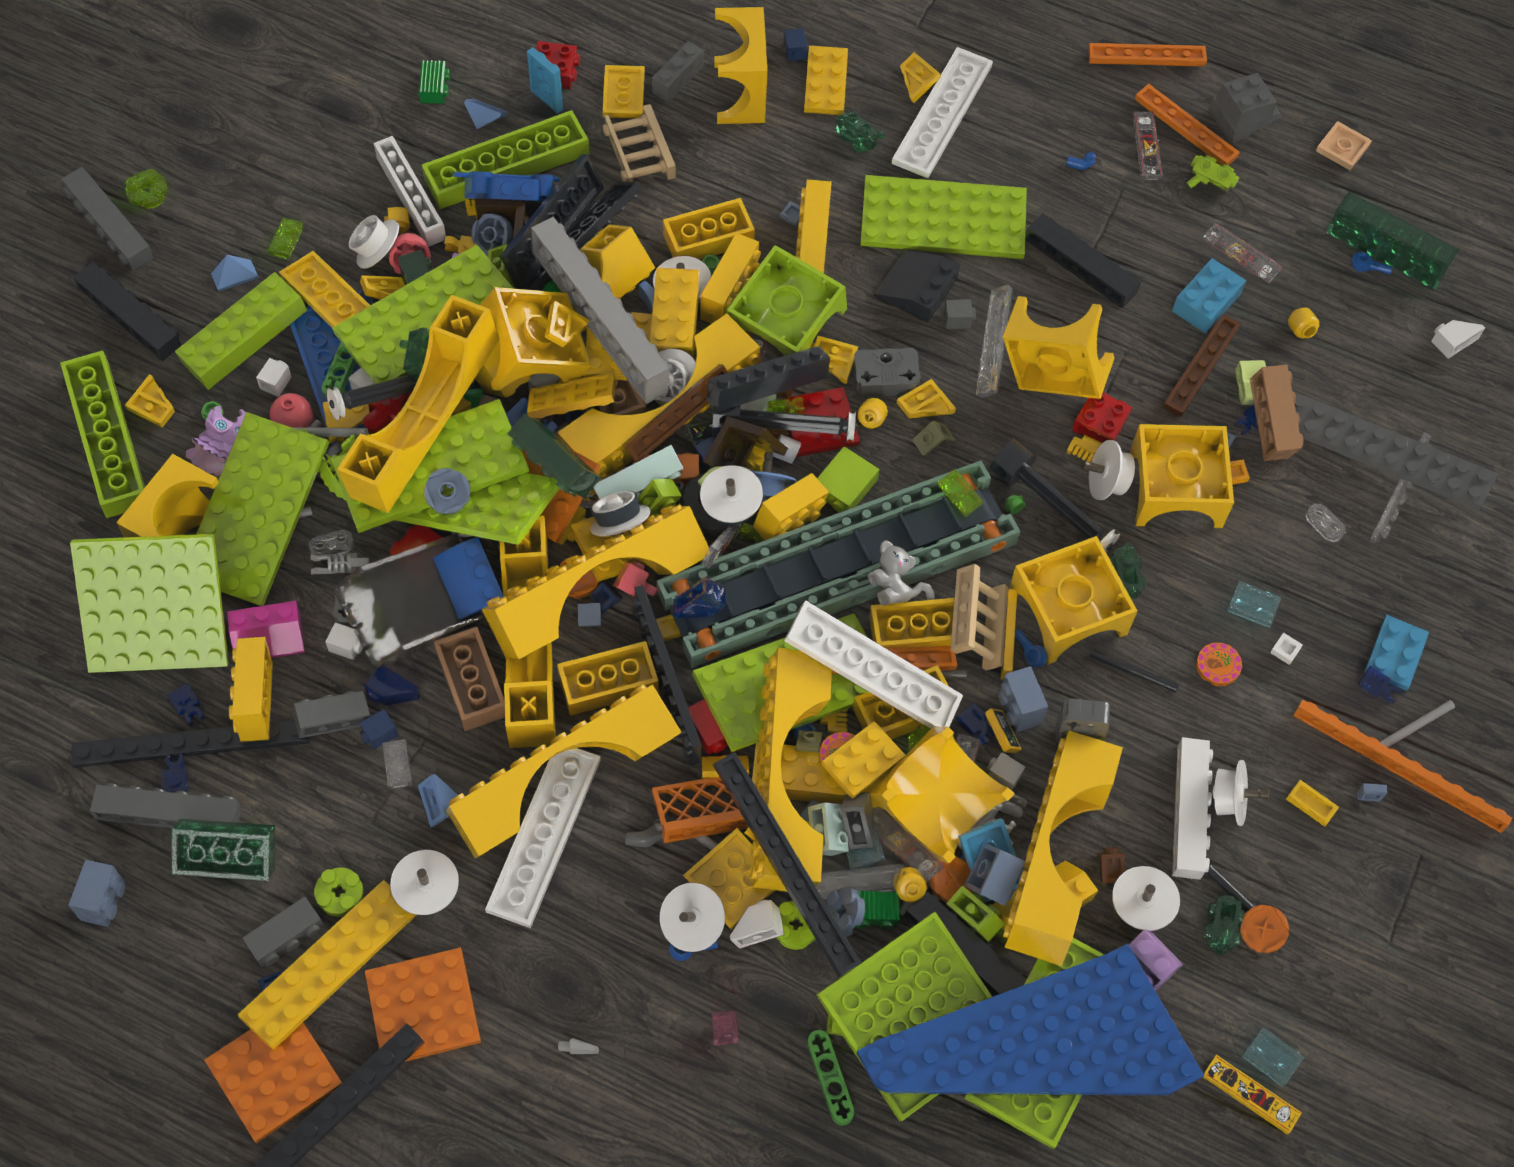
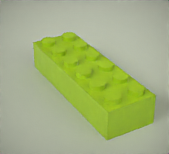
M274 272L179 347L175 353L182 364L209 390L304 314L307 308L302 298Z

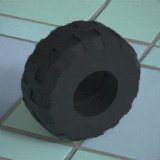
M704 474L688 481L681 491L682 496L679 499V504L681 506H690L704 538L718 539L733 533L740 524H723L711 517L701 507V486L698 480Z

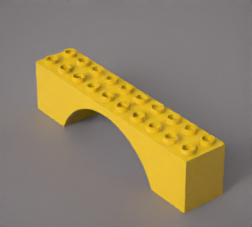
M608 225L580 249V252L587 256L591 267L597 269L601 280L610 286L614 297H618L620 301L622 296L633 291L635 285L648 278L650 272L655 269L651 259L630 226ZM587 325L580 331V333L587 330ZM499 340L475 379L484 393L506 398L516 392L515 389L521 384L528 382L531 379V375L519 378L501 390L492 389L491 382L497 373L500 362Z
M454 295L450 296L429 328V341L425 361L418 381L406 404L392 422L379 432L371 435L360 433L337 468L350 498L389 513L499 341L490 309Z
M725 314L694 336L696 365L693 375L685 388L670 402L655 410L635 415H614L592 408L557 432L559 443L601 465L590 487L623 470L628 463L633 461L622 444L718 364H723L729 373L760 363V346L728 314ZM707 404L698 413L705 412L711 404ZM693 417L689 419L684 425L688 424L693 419Z
M680 504L666 506L660 510L661 514L657 516L650 515L642 524L623 532V534L617 537L612 535L604 539L603 545L598 547L593 545L584 550L586 554L579 557L574 555L565 560V565L560 567L558 565L546 570V575L542 577L534 576L526 581L527 585L521 588L519 586L513 587L506 592V596L502 598L498 596L487 601V606L482 608V611L505 657L521 659L559 638V618L570 590L585 573L603 562L616 558H628L645 564L659 575H675L712 555L690 506H681Z
M544 516L538 517L519 545L500 541L503 597L507 595L506 592L516 586L521 588L527 585L526 581L534 576L542 577L547 574L546 570L549 569L548 544ZM552 642L521 659L506 658V679L504 683L505 727L509 748L538 747L543 744L550 746V741L556 737Z
M778 647L776 652L770 656L769 662L764 664L763 677H766V685H763L761 697L765 701L764 707L762 706L760 712L763 729H760L758 738L759 742L762 743V747L757 756L760 773L756 776V787H759V793L816 887L821 882L823 835L809 826L792 806L782 781L781 753L789 730L799 722L818 715L830 701L832 669L802 651ZM755 838L751 847L754 865H751L749 874L750 879H753L752 887L787 892Z
M644 684L629 694L631 697L629 699H626L624 696L609 706L611 708L609 711H606L605 708L590 717L591 722L586 723L584 720L570 729L571 734L566 735L563 732L550 741L551 745L549 747L543 744L530 753L531 757L526 760L523 756L510 765L511 769L506 772L503 768L489 778L491 780L489 783L485 784L484 781L476 784L469 790V795L464 796L461 793L448 802L450 806L446 811L474 858L476 859L521 831L519 820L520 807L525 789L534 773L550 758L575 748L601 747L617 751L633 761H637L681 734V730L653 684L647 688Z
M1069 730L1066 739H1060L1048 777V784L1042 798V805L1038 812L1037 822L1032 833V840L1026 854L1024 870L1015 892L1014 903L1012 904L1009 920L1003 937L1007 938L1005 948L1062 966L1073 939L1082 900L1074 895L1065 885L1055 869L1050 853V834L1062 822L1077 814L1092 810H1103L1114 783L1123 747Z

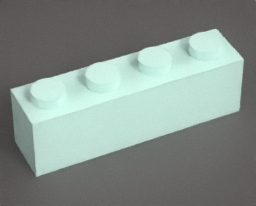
M672 445L592 486L599 499L622 491L636 492L638 497L653 479L675 480L682 476L680 472L684 468Z

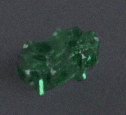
M853 111L840 114L836 118V131L840 134V138L853 144L856 152L865 153L871 151L877 145V139L885 138L884 131H877L871 124L864 121Z
M428 328L409 331L408 340H401L399 344L401 348L406 349L403 369L414 379L419 378L425 361L429 341Z
M1125 543L1124 547L1114 549L1109 559L1132 600L1137 598L1142 590L1145 589L1146 581L1140 571L1142 568L1141 556H1137V550L1133 548L1132 543Z
M1218 896L1214 903H1210L1207 916L1212 917L1211 925H1207L1205 928L1204 939L1208 940L1207 946L1212 947L1213 952L1218 954H1227V951L1231 952L1240 943L1241 933L1237 931L1238 924H1242L1244 910H1241L1242 901L1235 900L1233 896ZM1221 913H1226L1227 916L1222 919Z

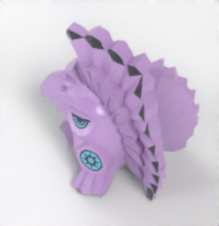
M221 406L210 410L205 422L206 431L201 433L199 438L192 437L195 448L186 450V458L191 459L192 464L198 466L203 471L209 474L213 473L216 477L220 476L246 412L240 409V416L233 423L222 416Z

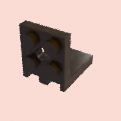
M475 199L477 220L483 217L482 215L498 214L505 217L513 227V239L530 219L525 209V200Z
M728 416L703 463L710 468L717 466L743 467L754 446L785 456L788 448L765 428ZM730 450V456L727 458V452Z

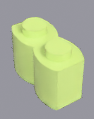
M1264 360L1238 362L1235 372L1241 405H1254L1250 378L1262 367H1266Z

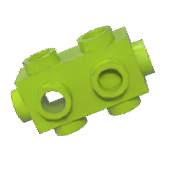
M1196 155L1191 163L1193 167L1192 173L1195 176L1186 183L1192 189L1200 181L1206 185L1210 182L1228 191L1230 187H1235L1240 177L1236 176L1232 167L1225 164L1223 167L1220 166L1211 156L1206 155L1203 157Z

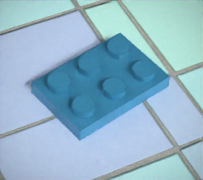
M532 47L527 51L530 90L558 114L563 110L561 71L556 64H552L547 60L542 52H538Z
M1386 615L1364 674L1407 691L1429 632Z
M1001 818L958 835L970 872L984 843L1016 857L1006 825ZM1020 878L1017 879L1013 887L1014 890L1017 889L1018 883L1020 882ZM979 894L980 896H982V897L984 898V902H983V903L992 900V899H989V898H987V897H985V896Z

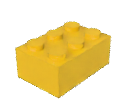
M811 473L764 501L753 527L764 540H768L803 527L809 521L812 523L820 517L821 508L826 504L825 500L829 491Z

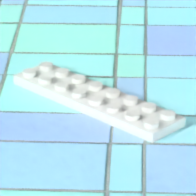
M959 47L956 48L943 70L941 78L936 82L892 158V164L929 178L993 64L992 60Z
M807 601L801 605L784 640L931 729L933 726L949 727L963 697L959 692Z
M575 748L549 759L520 827L521 831L516 836L486 906V913L531 928L601 761L600 756Z

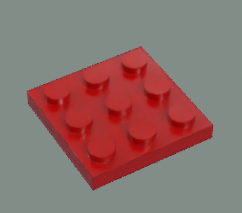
M844 387L782 399L784 413L841 416L844 420H848L849 412L852 413ZM789 430L791 438L801 442L797 457L860 445L857 430L854 431V441L848 440L847 442V433L844 432L838 435Z

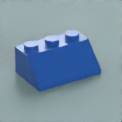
M478 537L460 543L433 558L459 620L482 612V608L487 606L486 602L492 598L503 597Z

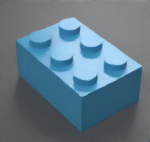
M1212 258L1177 296L1172 312L1206 334L1241 295L1246 280Z

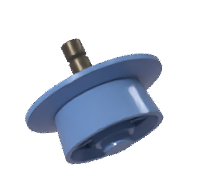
M765 452L762 472L751 471L758 477L762 485L763 498L761 503L783 491L785 485L794 484L797 481L795 478L786 475L771 473L773 453Z

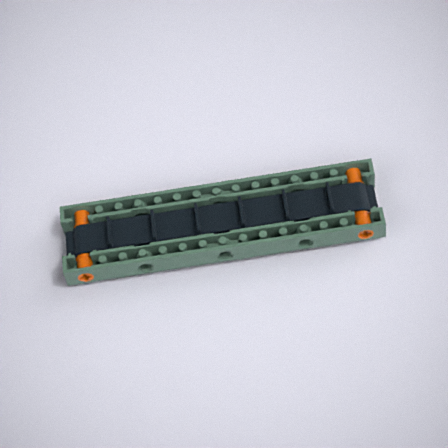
M980 460L719 557L715 561L711 560L675 575L657 580V594L665 611L670 610L683 638V651L691 668L789 631L801 605L805 601L832 615L877 598V593L883 590V587L880 585L872 586L869 582L868 574L876 569H882L879 562L881 556L880 545L885 540L891 542L893 546L904 549L909 556L916 559L915 566L907 574L900 577L907 586L1016 545L1020 530L1011 514L1005 516L1002 514L988 489L991 477L983 462Z

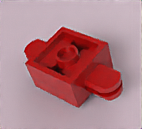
M411 393L368 404L371 412L363 418L364 428H367L368 432H370L369 434L377 433L390 424L404 407L402 405L406 404Z

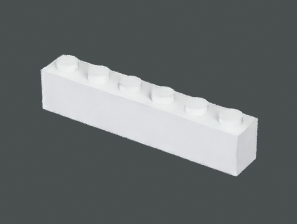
M393 136L375 142L374 147L377 160L404 207L409 211V216L421 237L426 241L428 247L444 241L446 236L444 224Z
M1182 737L1177 746L1172 876L1201 880L1204 873L1209 870L1210 860L1206 858V850H1209L1210 836H1207V828L1210 827L1211 814H1207L1212 799V793L1208 792V784L1210 785L1212 782V771H1209V763H1212L1213 750L1210 749V741Z

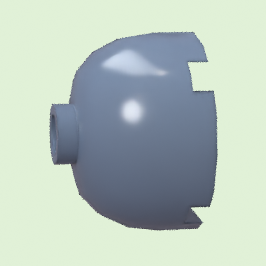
M498 214L482 215L483 217L475 221L472 228L473 243L476 242L485 255H488V250L505 244L509 245L513 240V227L505 217Z

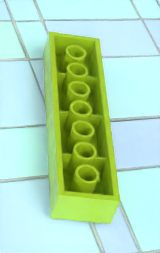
M571 110L422 164L423 176L439 210L466 200L464 198L465 178L453 177V172L470 173V171L531 176V174H538L574 161L581 154L589 155V140Z
M102 350L64 361L60 364L99 503L106 518L125 513L143 491L145 485L110 365Z

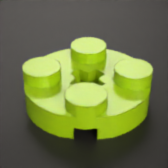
M327 869L318 879L314 895L319 907L326 914L340 917L345 916L363 899L364 887L358 874L350 869ZM338 887L346 890L345 894H340V897H336V894L333 892Z
M793 901L782 903L779 910L784 935L776 938L784 947L798 950L807 947V945L816 940L795 903ZM796 919L799 920V923L803 924V927L800 926L798 930H793V926L789 925V923L794 922Z

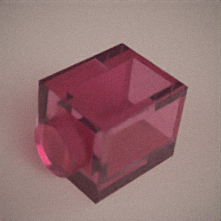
M736 1011L711 1013L713 1044L738 1043L739 1033Z

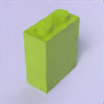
M843 447L817 479L829 491L825 501L835 511L840 513L859 504L878 481L880 469L848 448Z

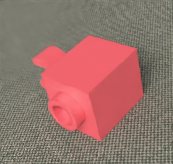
M635 561L632 564L624 563L613 584L614 587L631 596H634V587L641 585L644 586L645 592L650 596L654 597L657 591L656 587L645 582L649 573L643 571L645 566Z

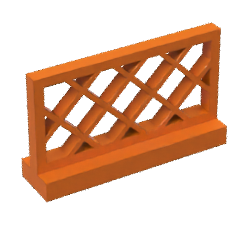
M720 777L652 788L664 843L731 832L736 828L742 830L747 829L749 826L739 809L732 806L735 803L733 799L728 804L718 798L723 791L729 794L725 785L722 784L723 782ZM710 785L719 788L715 796L704 791V789ZM691 789L696 794L691 800L683 796L682 792ZM668 793L674 797L668 804L660 799L659 794ZM700 795L711 800L706 808L696 803ZM677 799L688 804L683 812L673 807ZM716 803L725 809L722 813L716 814L710 811V808ZM693 807L702 813L699 817L693 818L687 812ZM670 811L679 817L676 821L666 822L665 815Z

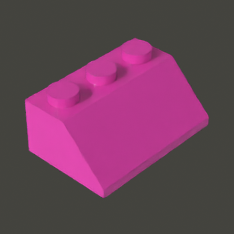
M296 601L227 611L232 648H236L237 639L265 637L271 658L305 653L301 614Z

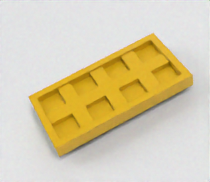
M809 45L805 113L844 115L848 48Z
M610 372L530 389L527 408L529 419H541L548 415L565 414L568 411L585 410L589 407L605 406L614 402L615 374Z

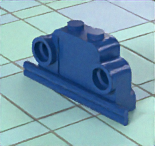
M470 171V173L453 172V177L465 178L464 198L466 199L482 198L543 202L552 191V182L560 181V177H554V175L531 174V176L476 171Z

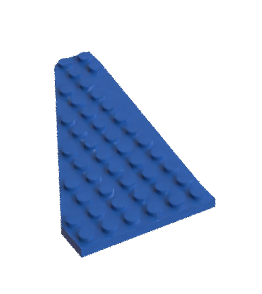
M1128 944L1103 956L879 1039L857 1050V1055L873 1085L883 1092L896 1094L1170 1095L1204 1076Z

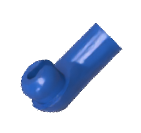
M1087 152L1082 159L1069 156L1066 166L1079 170L1087 169L1095 164L1096 155L1093 152Z

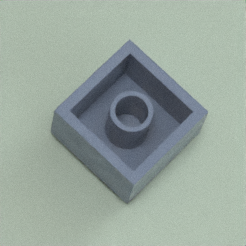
M1031 666L1005 674L998 698L1001 705L1006 707L1008 712L1007 720L1010 726H1014L1015 731L1020 732L1042 725L1048 705Z
M984 843L964 886L1005 906L1006 902L1013 896V887L1017 879L1022 875L1025 861Z
M85 860L68 906L80 921L108 927L110 921L116 916L117 901L124 894V880L114 866Z

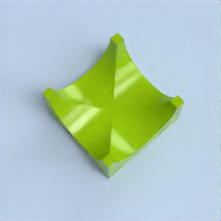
M775 245L728 307L727 314L744 331H749L762 337L786 356L809 349L824 323L836 312L841 315L844 314L847 310L846 287Z

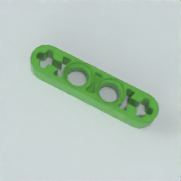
M342 343L338 347L322 385V391L326 399L327 389L333 390L334 386L339 389L342 395L356 365V361L352 356L349 359H342L344 354L349 353ZM338 370L345 371L342 376L334 375Z
M815 1030L809 1035L807 1045L833 1121L841 1126L847 1125L853 1119L854 1107L828 1034L822 1030ZM815 1037L825 1040L822 1045L825 1054L816 1057V1055L820 1054L818 1045L812 1044L815 1042ZM830 1060L834 1065L832 1071H822L819 1065L821 1061ZM829 1084H839L842 1092L837 1096L831 1095L827 1089ZM845 1098L841 1102L843 1110L849 1111L846 1119H843L841 1115H836L839 1112L837 1101Z

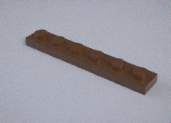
M1222 314L1166 399L1163 408L1180 417L1183 416L1237 333L1241 323Z
M718 364L622 444L633 462L637 463L709 404L706 400L708 379L728 373L723 364Z

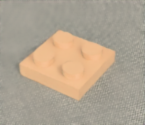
M1337 121L1318 145L1316 152L1351 171L1368 149L1372 140Z

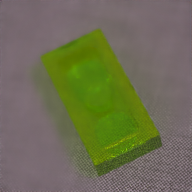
M283 217L268 249L269 254L289 259L304 228L303 222Z
M956 469L938 481L937 485L965 517L983 505V500Z

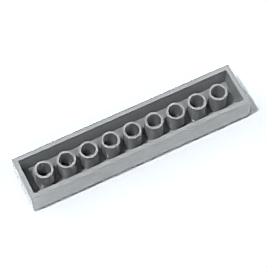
M552 217L531 227L533 255L560 291L568 293L571 305L576 312L590 320L587 324L588 328L643 401L647 404L668 393V384L670 382V366L668 362L659 356L656 346L653 343L650 344L646 339L643 329L637 327L633 316L624 310L620 299L614 297L610 286L601 280L597 269L591 267L587 256L578 250L575 240L569 238L566 234L564 226L561 223L558 224L555 218Z

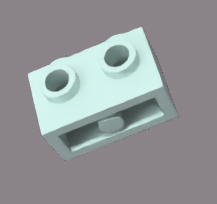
M825 802L808 807L809 826L823 835L822 855L833 856L849 852L848 836L840 810L841 804Z

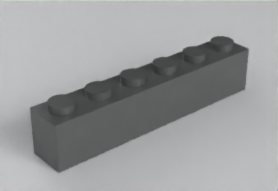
M83 167L61 179L64 185L62 190L68 199L72 198L76 209L79 212L83 211L85 213L84 217L90 225H95L97 234L101 239L105 238L107 240L106 243L112 252L116 251L118 253L117 256L124 266L128 265L134 271L154 259L150 246Z
M106 783L105 785H96L90 812L95 820L236 835L242 808L238 800L231 796L216 798L205 793H200L197 796L189 795V793L184 791L170 793L159 788L143 790L138 786L124 788L113 783Z

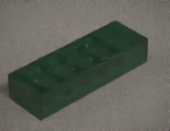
M1349 191L1337 207L1327 230V233L1335 238H1339L1352 247L1369 254L1371 257H1375L1388 266L1435 290L1445 277L1459 251L1458 248Z

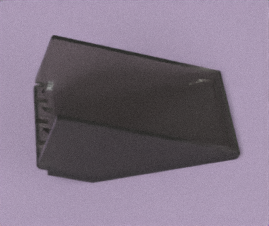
M459 533L359 567L335 585L337 590L334 593L341 607L345 605L348 607L344 610V613L351 626H358V629L354 632L361 646L369 647L365 653L372 666L376 665L377 668H381L404 659L433 645V641L454 635L486 619L483 611L462 620L458 619L433 560L437 555L464 542Z

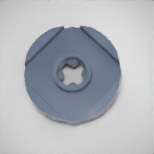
M443 468L430 475L424 488V495L428 505L437 513L454 514L462 510L469 502L470 486L462 473L450 468ZM444 486L454 489L450 497L441 494L444 491Z
M848 887L840 888L836 892L832 891L827 897V907L845 937L854 933L852 930L856 925L860 926L865 913L864 899L859 897L860 893L857 890Z

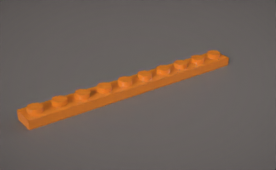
M1302 700L1293 715L1500 833L1509 826L1512 817L1507 815L1504 810L1494 808L1481 797L1471 795L1464 791L1461 786L1446 781L1440 774L1430 772L1423 768L1420 763L1407 759L1397 750L1382 745L1376 738L1368 737L1359 732L1356 727L1343 723L1335 715L1327 714L1311 702Z

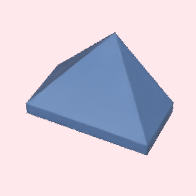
M466 99L464 102L476 129L508 116V111L475 99Z
M226 255L211 273L218 292L258 278L251 260Z
M432 774L420 783L418 788L430 827H435L449 816L446 811L450 806L448 802L458 796V794L437 775Z

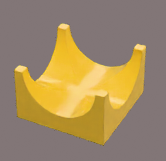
M764 7L715 8V20H721L730 24L739 33L743 44L732 53L714 56V67L718 68V77L731 78L745 86L741 97L734 106L726 111L717 113V124L765 123L767 56Z
M494 287L483 300L480 306L490 309L500 340L499 367L491 382L493 390H501L509 383L533 374L547 373L560 377L558 383L580 379L591 367L580 332L564 347L545 338L550 305L557 301L573 310L568 293Z
M1018 296L1005 329L1003 340L1019 389L1101 399L1115 359L1113 353L1105 352L1103 357L1098 360L1097 332L1102 313L1101 305L1092 304L1087 314L1071 325L1048 328L1034 323L1028 317L1027 298Z
M1139 424L1130 449V454L1133 458L1138 459L1140 477L1139 502L1135 517L1136 526H1145L1150 519L1163 513L1187 510L1204 513L1213 519L1214 528H1223L1234 504L1227 426Z
M172 454L118 520L117 525L123 537L183 535L190 529L200 526L210 500L206 498L198 487L214 489L219 481L213 475Z
M1097 536L1016 565L1009 589L1017 591V596L1021 595L1024 597L1035 614L1042 633L1044 648L1047 652V665L1056 662L1057 658L1070 646L1093 634L1107 630H1116L1119 637L1128 635L1137 614L1134 603Z
M933 726L870 792V795L935 860L950 863L956 857L954 852L960 842L958 835L968 832L987 812L998 804L1008 801L1014 793L1008 787L1001 785L991 778L965 754L953 737L954 732L948 726Z

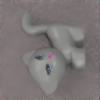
M888 540L883 541L880 545L881 556L879 561L882 569H876L868 574V579L872 586L880 585L883 587V590L877 593L880 604L886 606L891 603H905L911 598L918 596L921 591H925L927 600H934V591L929 584L920 582L911 589L900 578L915 566L916 559L909 556L904 549L893 546Z

